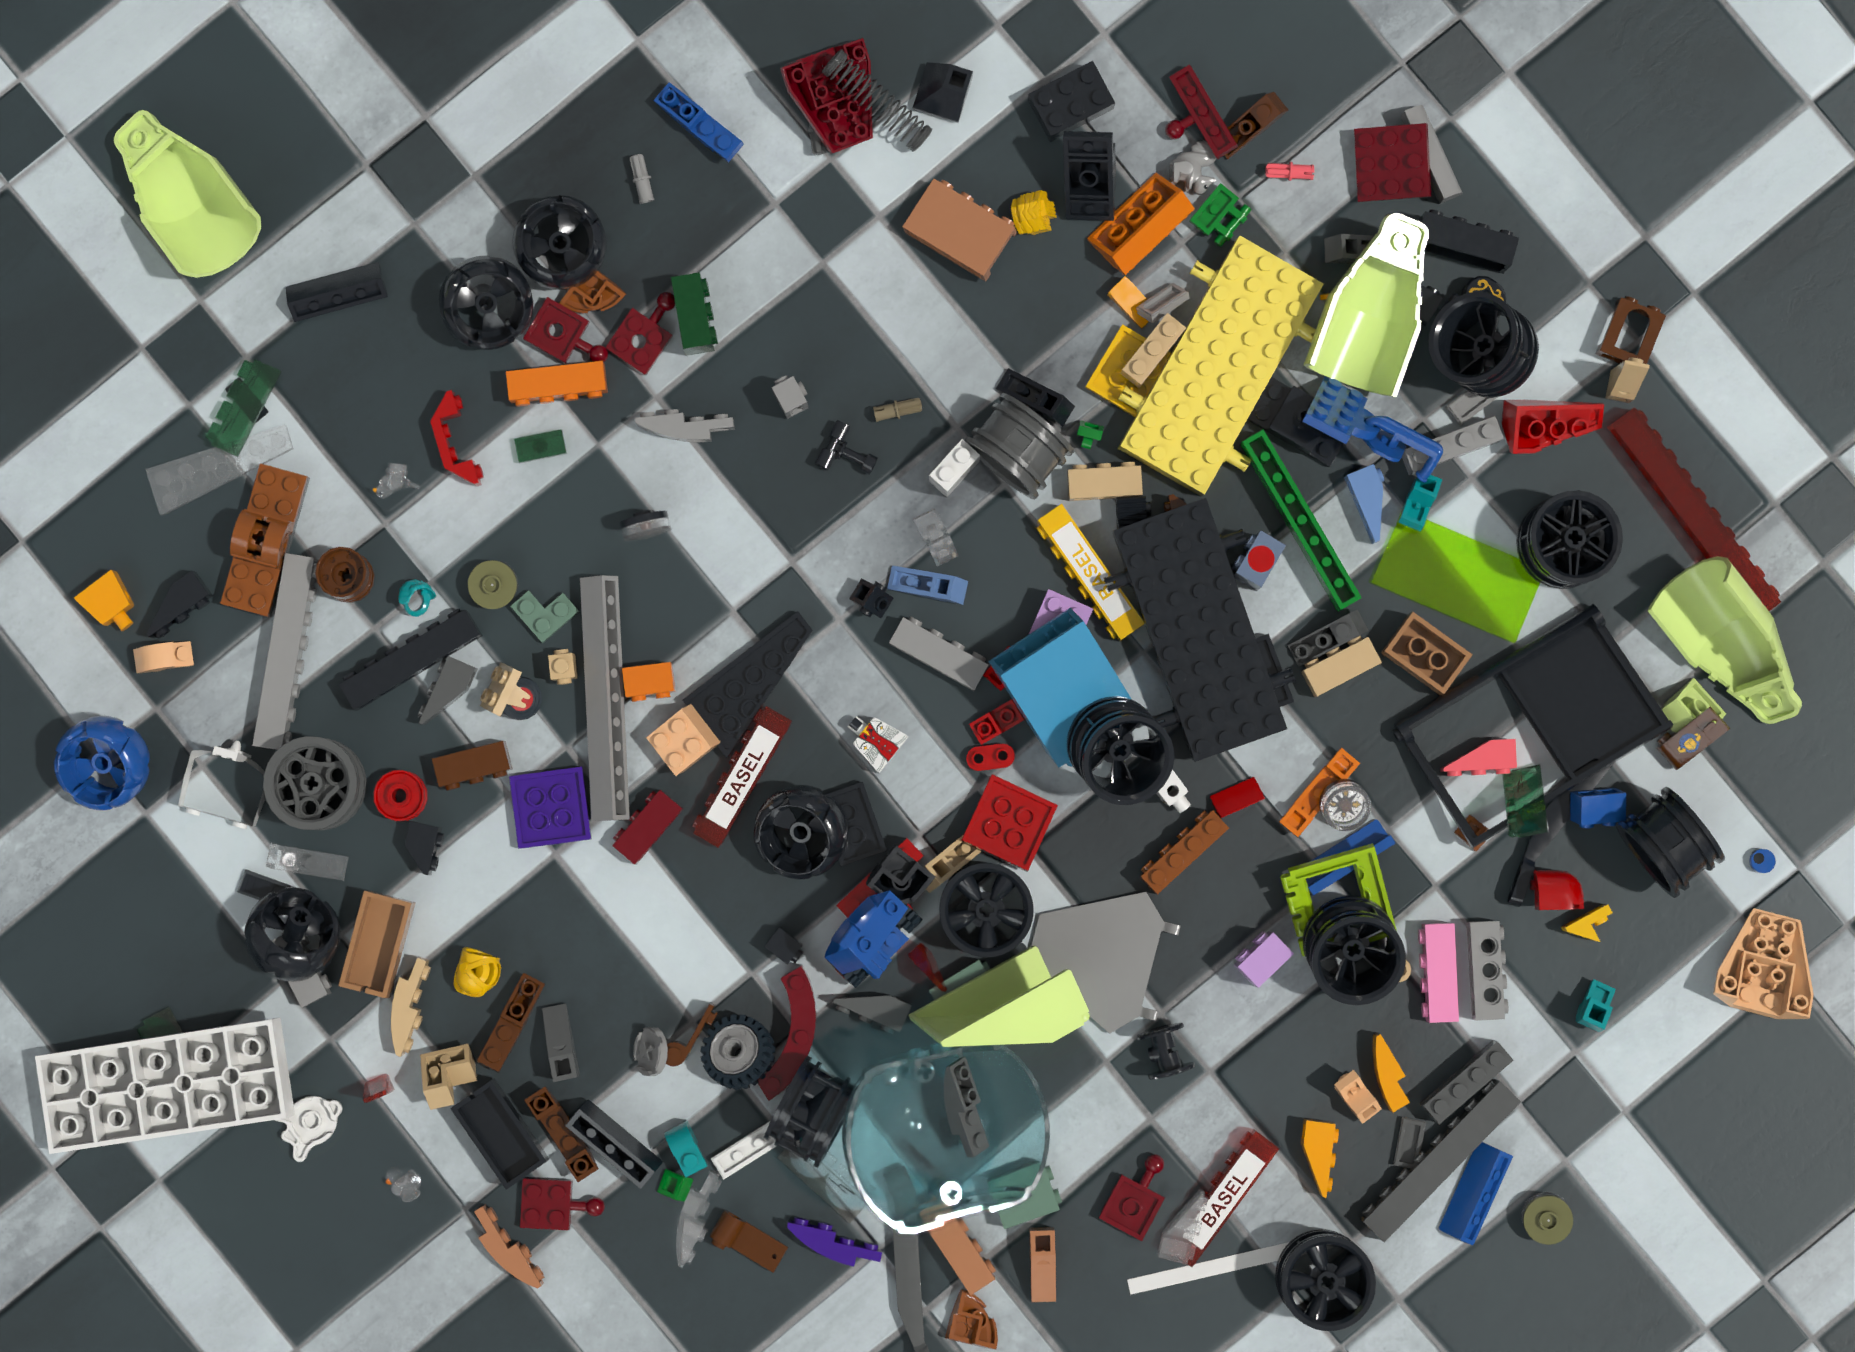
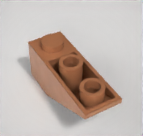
M1054 1227L1029 1228L1031 1302H1056Z

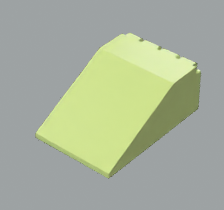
M1033 945L909 1014L912 1022L942 1047L1053 1043L1085 1025L1084 1022L1090 1018V1014L1071 970L1065 969L1051 977L1038 947Z

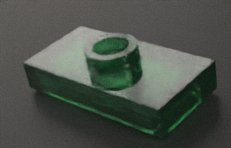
M562 429L514 439L519 463L567 454Z

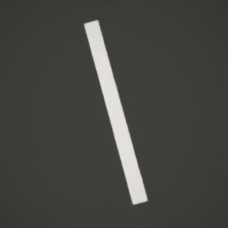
M1288 1243L1128 1279L1130 1295L1278 1261L1281 1252ZM1326 1244L1327 1249L1333 1248L1331 1244Z

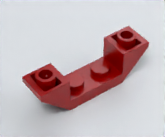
M449 390L444 395L430 421L442 463L449 472L475 486H481L480 479L484 478L480 464L476 465L473 460L455 464V461H458V455L455 447H450L448 438L452 437L448 423L444 424L443 421L460 417V409H463L460 395L455 396V393Z

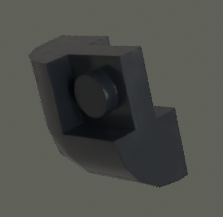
M894 845L880 864L877 863L866 881V885L877 894L891 891L900 901L908 904L916 901L936 876L898 846Z

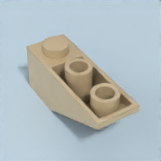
M1629 358L1613 368L1610 372L1606 399L1626 403L1632 402L1640 389L1650 365L1643 364L1642 359Z

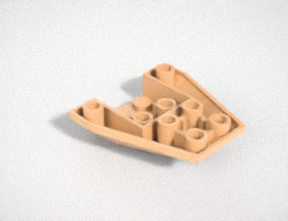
M1753 908L1717 970L1713 994L1729 1007L1774 1019H1809L1814 994L1801 920Z

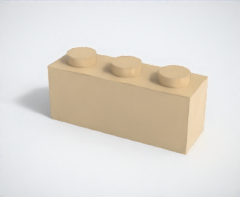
M1167 313L1125 365L1120 374L1140 388L1182 335L1186 327Z
M1123 462L1121 467H1111V463L1096 464L1097 468L1088 469L1087 465H1073L1072 469L1067 471L1069 501L1116 499L1143 495L1141 466H1135V462Z
M1361 636L1350 640L1348 642L1349 647L1341 651L1337 647L1326 653L1328 658L1320 662L1316 658L1304 664L1306 669L1301 671L1314 697L1382 663L1369 637L1362 639Z

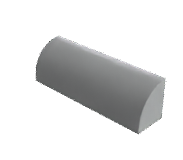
M1418 105L1405 110L1400 116L1404 125L1428 123L1430 181L1439 204L1462 195L1463 192L1424 106Z

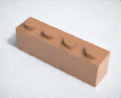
M940 1194L916 1210V1213L969 1294L973 1295L995 1280L993 1273L996 1272V1269L989 1259L984 1261L980 1254L983 1249L975 1238L971 1240L966 1232L969 1228L962 1217L957 1219L952 1212L956 1208L948 1197L944 1199Z

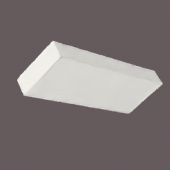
M770 1121L711 1158L723 1180L776 1147L774 1139L770 1138L769 1141L763 1139Z

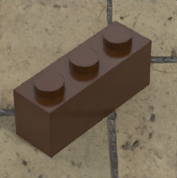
M506 741L432 758L438 786L441 788L445 787L446 791L460 788V783L469 781L470 785L484 782L483 777L493 775L494 779L508 776L507 771L513 770Z

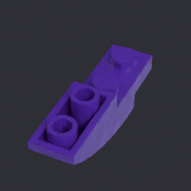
M794 1217V1221H788L787 1228L801 1242L831 1260L853 1267L856 1257L877 1262L881 1261L883 1250L878 1249V1244L864 1242V1246L854 1244V1239L840 1237V1240H835L837 1230L832 1229L833 1225L818 1222V1226L808 1224L809 1220Z

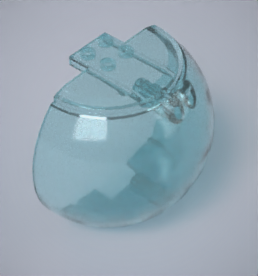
M934 1043L889 1056L868 1066L862 1071V1075L852 1089L846 1105L842 1127L844 1159L855 1188L868 1207L881 1220L901 1233H917L942 1226L944 1220L981 1210L994 1212L1019 1205L1032 1196L1031 1191L1035 1190L1045 1168L1050 1141L1048 1110L1040 1086L1026 1064L1005 1045L942 1047L939 1043ZM962 1057L967 1059L981 1100L976 1105L990 1146L975 1157H967L960 1136L952 1135L944 1101L946 1067Z

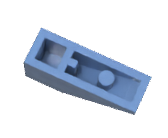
M1372 464L1346 475L1344 479L1371 543L1374 544L1380 541L1383 499L1382 482H1384V477L1380 468L1376 469L1375 465Z
M892 565L887 588L892 591L963 605L968 581L956 576Z

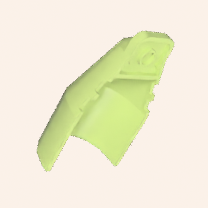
M145 110L135 113L116 132L114 144L122 154L129 181L133 184L134 198L138 202L141 211V222L179 273L195 278L210 276L229 268L249 251L260 233L261 217L215 157L162 126L153 114Z
M1398 213L1388 214L1383 218L1378 233L1375 234L1328 295L1304 362L1305 367L1320 375L1334 378L1341 383L1384 396L1397 397L1421 329V281H1423L1424 249L1429 237V231L1425 224Z
M1716 556L1702 560L1682 571L1659 591L1651 603L1648 612L1690 665L1694 668L1699 666L1709 674V679L1713 682L1717 680L1727 687L1726 691L1751 709L1755 716L1764 723L1774 724L1798 715L1802 701L1793 690L1794 682L1774 618L1728 558Z

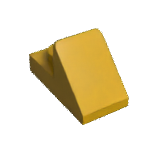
M1602 904L1561 926V929L1564 932L1600 942L1591 924L1594 923L1595 926L1606 922L1608 920L1607 916L1613 912L1608 904Z

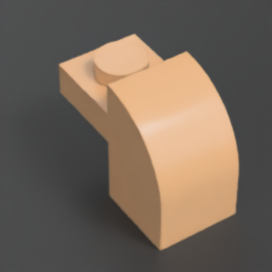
M190 641L167 642L133 649L137 674L194 665Z
M1354 1070L1342 1075L1338 1082L1334 1084L1338 1094L1362 1124L1382 1110L1377 1100L1365 1087Z

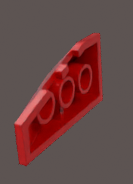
M1504 400L1502 427L1510 453H1536L1542 451V448L1547 446H1555L1562 443L1561 441L1579 437L1602 428L1604 404L1545 400Z

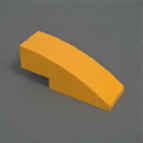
M1380 1033L1374 1034L1373 1062L1377 1082L1389 1110L1395 1112L1410 1103L1397 1082L1404 1078L1405 1074Z

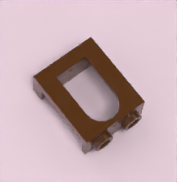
M1629 296L1619 298L1615 303L1617 306L1603 341L1598 345L1595 354L1618 364L1629 358L1642 359L1643 364H1647L1666 315L1660 313L1661 310L1651 305L1645 307L1638 304L1639 301ZM1630 311L1649 318V326L1637 355L1615 347L1625 319Z

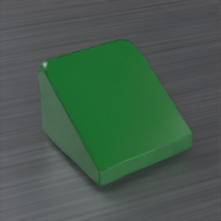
M665 1169L657 1192L674 1200L684 1202L687 1199L693 1179L690 1177L685 1178L680 1173Z

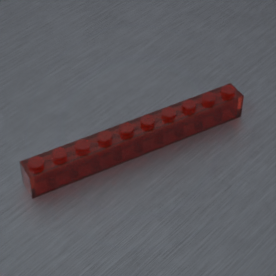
M1634 407L1607 427L1705 559L1716 556L1728 558L1768 611L1780 604L1781 601L1778 598L1780 594L1773 585H1768L1764 579L1765 574L1758 565H1753L1749 559L1751 556L1744 546H1739L1735 541L1736 536L1732 529L1728 526L1725 527L1720 521L1721 515L1719 512L1707 504L1705 501L1707 497L1699 487L1695 488L1690 481L1692 477L1685 468H1680L1676 462L1677 457L1674 452L1669 448H1665L1661 442L1663 439L1656 429L1652 430L1647 424L1648 418L1644 412Z

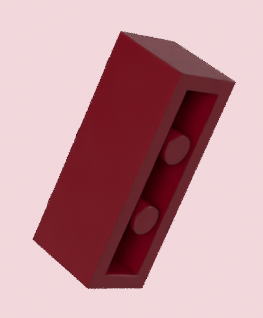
M659 790L657 793L653 791L644 801L647 803L646 807L642 811L637 809L630 817L629 821L631 824L626 830L621 828L613 837V840L616 842L612 846L634 865H637L683 810L678 803L662 790Z

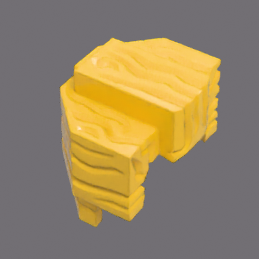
M1039 190L1023 194L1019 198L1012 200L1011 212L1013 222L1020 235L1025 233L1036 235L1052 231L1050 219L1057 218L1054 202L1048 201L1046 191Z

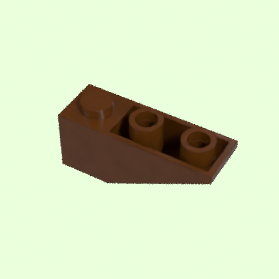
M1275 92L1264 95L1228 127L1238 147L1224 155L1227 159L1231 158L1289 111Z

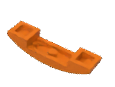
M1340 748L1280 819L1279 823L1298 838L1320 811L1319 798L1322 791L1336 780L1348 779L1360 763L1343 748Z

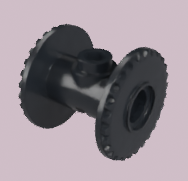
M1183 1023L1163 1025L1137 1035V1040L1151 1038L1152 1047L1148 1048L1149 1058L1151 1062L1156 1061L1160 1070L1149 1074L1148 1078L1150 1080L1177 1075L1195 1067L1194 1062L1181 1064L1178 1051L1172 1050V1047L1176 1046L1172 1032L1183 1028Z

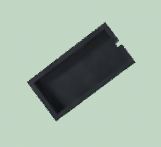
M1433 209L1429 210V212L1425 211L1418 221L1425 224L1429 231L1428 241L1424 249L1425 252L1502 274L1512 266L1519 237H1515L1513 232L1502 229L1499 232L1490 229L1489 225L1483 223L1473 225L1467 223V219L1458 216L1448 218L1443 216V212Z
M495 1078L450 1108L506 1190L550 1159Z

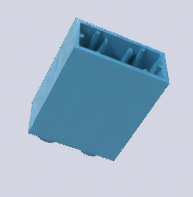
M1068 608L988 661L1040 744L1059 768L1064 764L1072 767L1067 754L1066 743L1070 726L1080 711L1090 703L1105 697L1120 696L1131 699L1086 624L1071 608Z

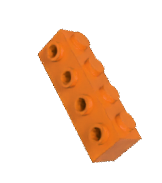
M603 361L506 371L509 401L515 403V406L518 407L528 406L530 401L539 400L540 404L553 403L556 398H564V401L578 400V396L588 395L589 399L603 397L602 393H608L606 370Z

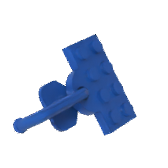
M1324 377L1302 422L1347 444L1351 435L1363 439L1374 453L1393 462L1400 461L1406 448L1405 444L1429 456L1422 469L1416 471L1417 478L1421 482L1426 483L1427 478L1432 474L1443 455L1442 445L1390 417L1374 416L1364 408L1368 398L1364 397L1361 392L1346 388L1340 381L1334 378Z

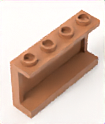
M933 179L902 226L904 232L986 282L991 275V267L1012 236L1015 237L1017 234L1014 222L1004 216L1002 218L997 217L993 214L994 211L985 204L977 205L973 202L974 199L967 193H957L953 190L954 187L947 181L942 179L939 182Z

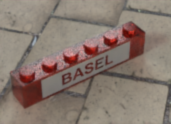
M767 706L765 710L759 709L753 720L757 724L752 731L747 730L741 741L744 744L740 753L735 751L729 761L732 767L728 774L723 772L717 782L720 788L716 794H710L704 805L708 807L703 816L699 814L692 825L695 828L693 834L718 848L724 842L793 722Z
M1254 1129L1251 1133L1247 1131L1239 1142L1242 1144L1239 1150L1230 1153L1225 1160L1227 1164L1222 1172H1216L1210 1181L1213 1184L1208 1192L1204 1190L1196 1200V1203H1198L1197 1207L1193 1212L1189 1210L1181 1220L1183 1226L1179 1231L1174 1230L1166 1241L1169 1243L1167 1249L1190 1267L1195 1265L1280 1149Z

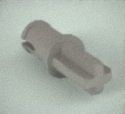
M643 154L633 155L630 157L634 175L632 181L636 184L639 203L652 202L654 197L649 181L651 176H648Z

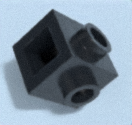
M861 578L849 599L860 606L858 611L869 618L872 614L882 618L894 598L886 593L888 588L876 581L872 584Z

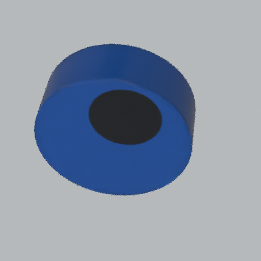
M1758 849L1751 854L1749 863L1755 872L1768 873L1774 868L1776 859L1771 851Z

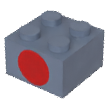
M1263 531L1258 532L1256 535H1250L1247 544L1243 547L1247 550L1244 556L1240 554L1231 568L1235 571L1233 573L1234 578L1258 591L1262 588L1286 545Z

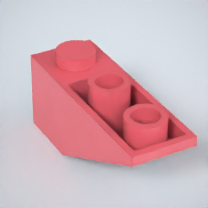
M1488 740L1440 768V772H1447V776H1462V771H1471V775H1486V770H1495L1496 774H1510V769L1517 768L1516 740Z

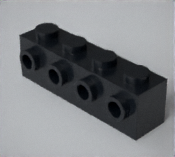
M589 1099L566 1124L569 1130L640 1189L663 1163L660 1158Z

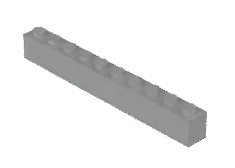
M600 575L580 578L591 821L629 820L618 576Z

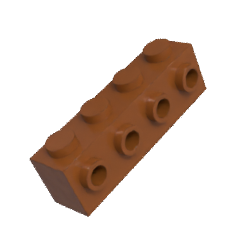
M1204 810L1194 819L1197 823L1191 829L1186 827L1176 836L1179 840L1171 846L1168 843L1159 852L1161 856L1155 862L1150 860L1140 869L1143 873L1139 877L1155 894L1158 895L1229 829L1213 810H1210L1208 813Z

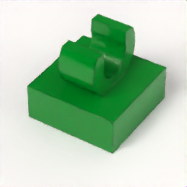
M1080 420L1077 435L1084 436L1081 447L1091 449L1093 439L1101 441L1104 426Z

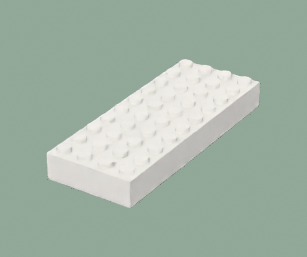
M280 1017L35 1056L49 1154L283 1119L295 1115Z

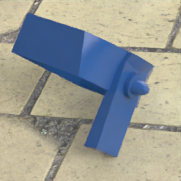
M891 891L869 896L845 919L835 932L826 950L825 958L842 974L863 968L873 979H879L887 965L892 961L880 947L908 910V907Z

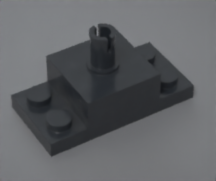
M1064 131L1066 219L1114 221L1116 155L1113 132Z
M1271 377L1247 420L1330 467L1344 443L1302 422L1314 397L1295 386L1290 388Z

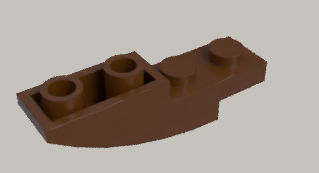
M525 973L522 974L477 1060L478 1063L497 1073L500 1072L545 986L544 983Z

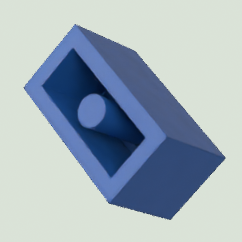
M1617 788L1572 791L1570 795V820L1579 824L1581 828H1593L1594 824L1615 826L1616 822L1626 821V792Z

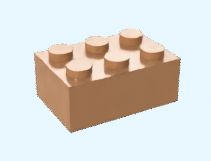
M1414 612L1407 615L1381 651L1384 656L1438 695L1445 694L1472 656L1470 652Z

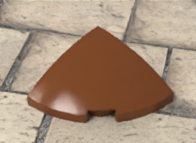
M598 270L586 283L570 288L559 304L579 313H588L589 311L599 309L604 311L616 305L623 299L626 293Z
M960 1290L950 1316L945 1339L997 1350L998 1335L994 1319H989L984 1310L986 1305L980 1298L974 1294L970 1295L966 1290Z

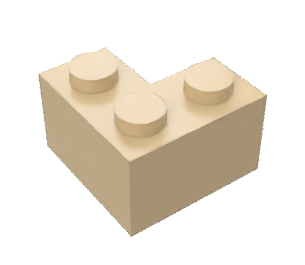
M469 1044L420 1055L423 1093L430 1110L454 1105L453 1086L477 1081L476 1064Z

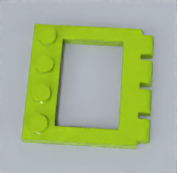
M1373 843L1288 868L1289 873L1280 876L1284 893H1290L1286 895L1290 914L1296 915L1292 917L1296 936L1301 937L1298 939L1302 956H1305L1302 944L1303 932L1309 918L1315 912L1306 879L1353 865L1361 897L1372 900L1381 906L1396 929ZM1382 931L1372 937H1369L1368 939L1369 942L1386 938L1387 936L1386 933ZM1335 937L1329 938L1327 941L1333 942Z

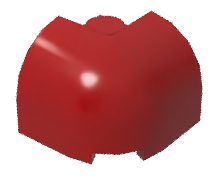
M1534 870V880H1530V890H1534L1535 910L1584 909L1582 885L1574 875L1561 870Z

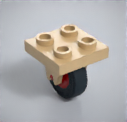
M501 662L499 666L494 668L491 674L492 682L489 688H486L480 697V706L500 717L504 713L509 718L515 720L529 719L540 709L542 702L541 690L534 681L522 677V672Z

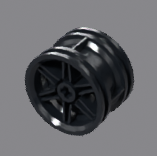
M1580 490L1566 491L1539 503L1525 515L1518 528L1516 539L1517 553L1526 572L1537 582L1551 588L1571 589L1600 578L1613 567L1621 553L1623 534L1617 514L1606 501L1590 492ZM1557 513L1563 516L1562 522L1555 518ZM1581 515L1587 517V522L1584 525L1581 524ZM1543 534L1549 535L1548 543L1543 542ZM1572 535L1573 538H1576V542L1573 543L1572 540L1568 539V536ZM1591 537L1598 539L1597 546L1589 541ZM1554 556L1561 559L1559 565L1553 562ZM1579 557L1585 560L1584 566H1579Z

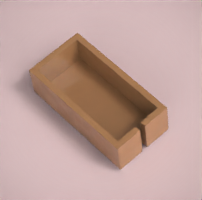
M370 890L363 892L339 982L340 987L359 992L365 990L367 994L382 998L391 997L416 902Z

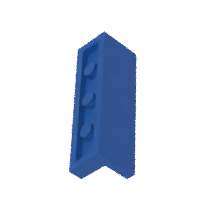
M1374 820L1311 861L1372 843L1378 855L1394 845L1395 841L1391 835H1387L1380 822ZM1353 865L1307 878L1306 881L1310 895L1314 896L1353 871Z
M1484 1142L1473 1151L1439 1226L1440 1231L1470 1245H1474L1511 1163L1512 1155Z

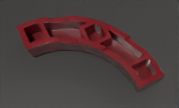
M803 965L780 978L789 997L791 1027L782 1054L774 1063L770 1072L766 1071L764 1073L766 1077L763 1080L761 1078L757 1079L758 1085L768 1101L780 1094L791 1083L802 1062L808 1056L814 1040L817 1016L813 987Z

